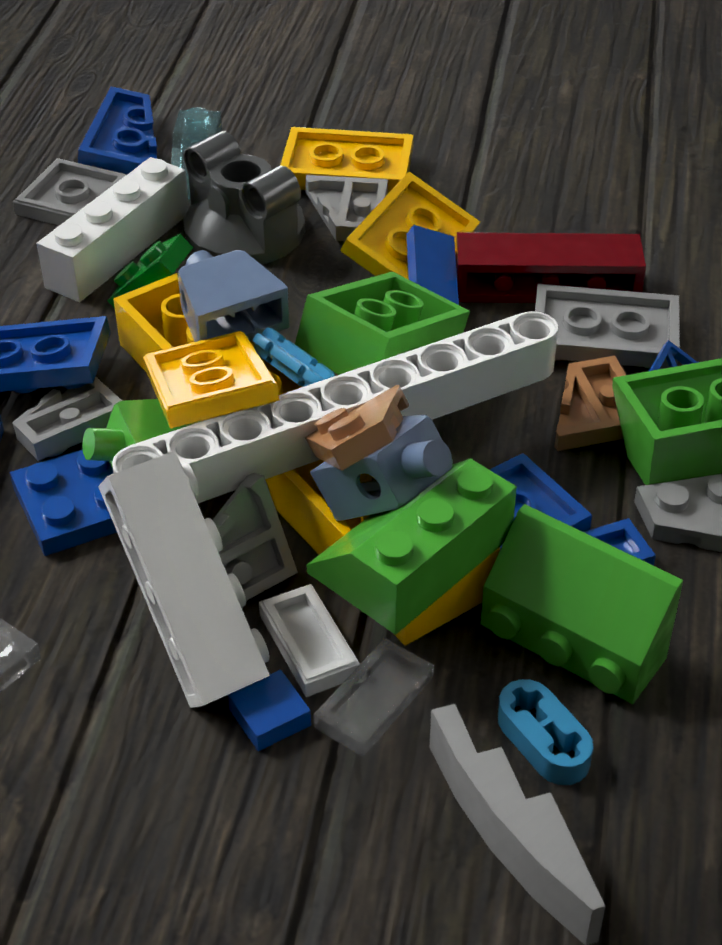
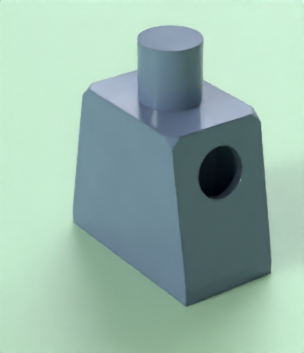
M199 250L191 254L186 261V265L182 266L177 272L181 308L194 342L237 331L244 332L249 341H251L257 333L261 334L266 328H273L277 332L289 328L288 287L245 251L235 250L213 257L208 251Z
M427 415L403 416L400 426L396 428L397 434L393 442L343 471L326 462L321 463L310 471L336 521L398 509L406 505L452 468L453 460L450 449L443 442L431 418ZM361 474H369L375 478L372 481L360 483Z

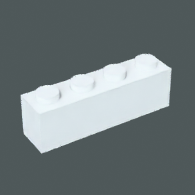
M150 157L38 241L37 249L44 288L81 302L180 222L189 209L185 169L166 163L161 159Z
M176 450L108 475L98 486L190 708L204 706L270 676L265 665L270 658L267 645L260 632L256 628L250 629L241 608L246 605L243 588L238 578L233 573L227 574L218 553L223 550L222 539L211 518L204 519L195 498L200 493L199 485L190 465L186 462L181 464Z

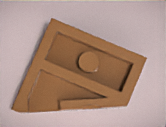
M395 385L350 412H347L346 408H340L328 413L315 423L318 430L306 436L305 439L315 457L343 471L394 441L397 434L396 428L400 426L403 420L400 411L408 408L409 403L400 385Z

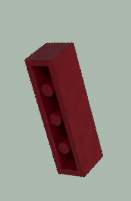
M457 232L456 268L459 302L536 303L538 284L642 292L646 263L640 234Z

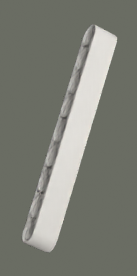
M534 311L520 313L281 394L279 395L280 401L210 418L130 445L120 450L114 456L112 462L113 473L176 450L181 464L188 463L196 476L200 493L195 498L197 503H201L236 490L246 476L252 473L263 475L265 479L320 460L314 456L305 439L306 436L318 430L315 423L323 416L340 408H346L347 412H350L395 385H400L409 403L408 408L400 411L402 416L427 415L433 420L548 378L554 371L558 324L550 315Z

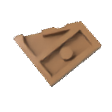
M616 356L568 363L560 417L556 430L555 448L557 451L623 439L612 382L614 377L625 376L626 373Z

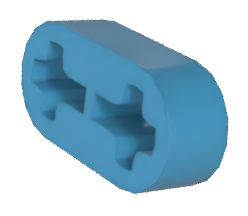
M519 679L506 685L499 696L497 715L498 725L502 732L547 781L558 785H571L580 782L588 774L593 753V740L588 731L543 684L533 680ZM520 706L523 710L516 713L515 707ZM534 708L537 710L536 719L529 712V710H532ZM553 744L563 753L552 754ZM573 750L575 752L574 758H570L566 752Z

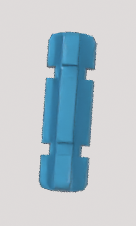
M266 328L261 334L257 333L253 338L255 343L254 349L259 357L270 363L299 386L304 387L336 376L332 370L322 363H317L318 361L273 328Z

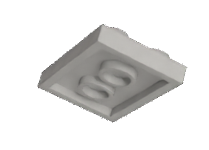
M538 284L535 312L550 315L558 324L555 361H586L616 356L620 365L650 369L662 346L668 340L680 348L679 295ZM666 358L660 368H669Z

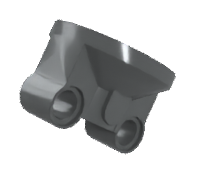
M226 131L218 132L185 148L183 161L189 177L191 206L183 219L185 238L192 245L194 252L205 250L215 257L231 251L242 250L263 265L287 256L300 245L305 234V219L302 207L298 204L301 197V189L296 176L289 168L281 165L272 169L266 160L257 156L242 154L235 138Z

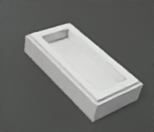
M312 584L259 602L260 617L305 697L360 677L359 661Z

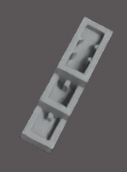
M455 704L432 709L429 748L455 799L489 849L531 897L584 945L598 942L605 904L551 792L526 799L502 747L477 753Z

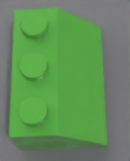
M722 358L613 378L612 388L627 458L645 485L722 474Z
M472 459L455 463L448 472L406 505L398 509L371 514L307 564V573L396 635L503 545L514 521L517 486Z
M524 504L518 510L484 584L481 625L490 629L497 636L509 639L540 655L548 663L561 666L584 678L601 691L614 694L634 704L667 659L683 580Z

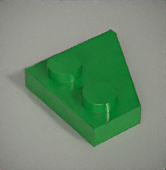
M181 234L163 243L160 240L157 241L144 253L137 264L132 261L115 277L114 282L118 287L107 301L114 307L113 298L171 276L193 249L192 245Z

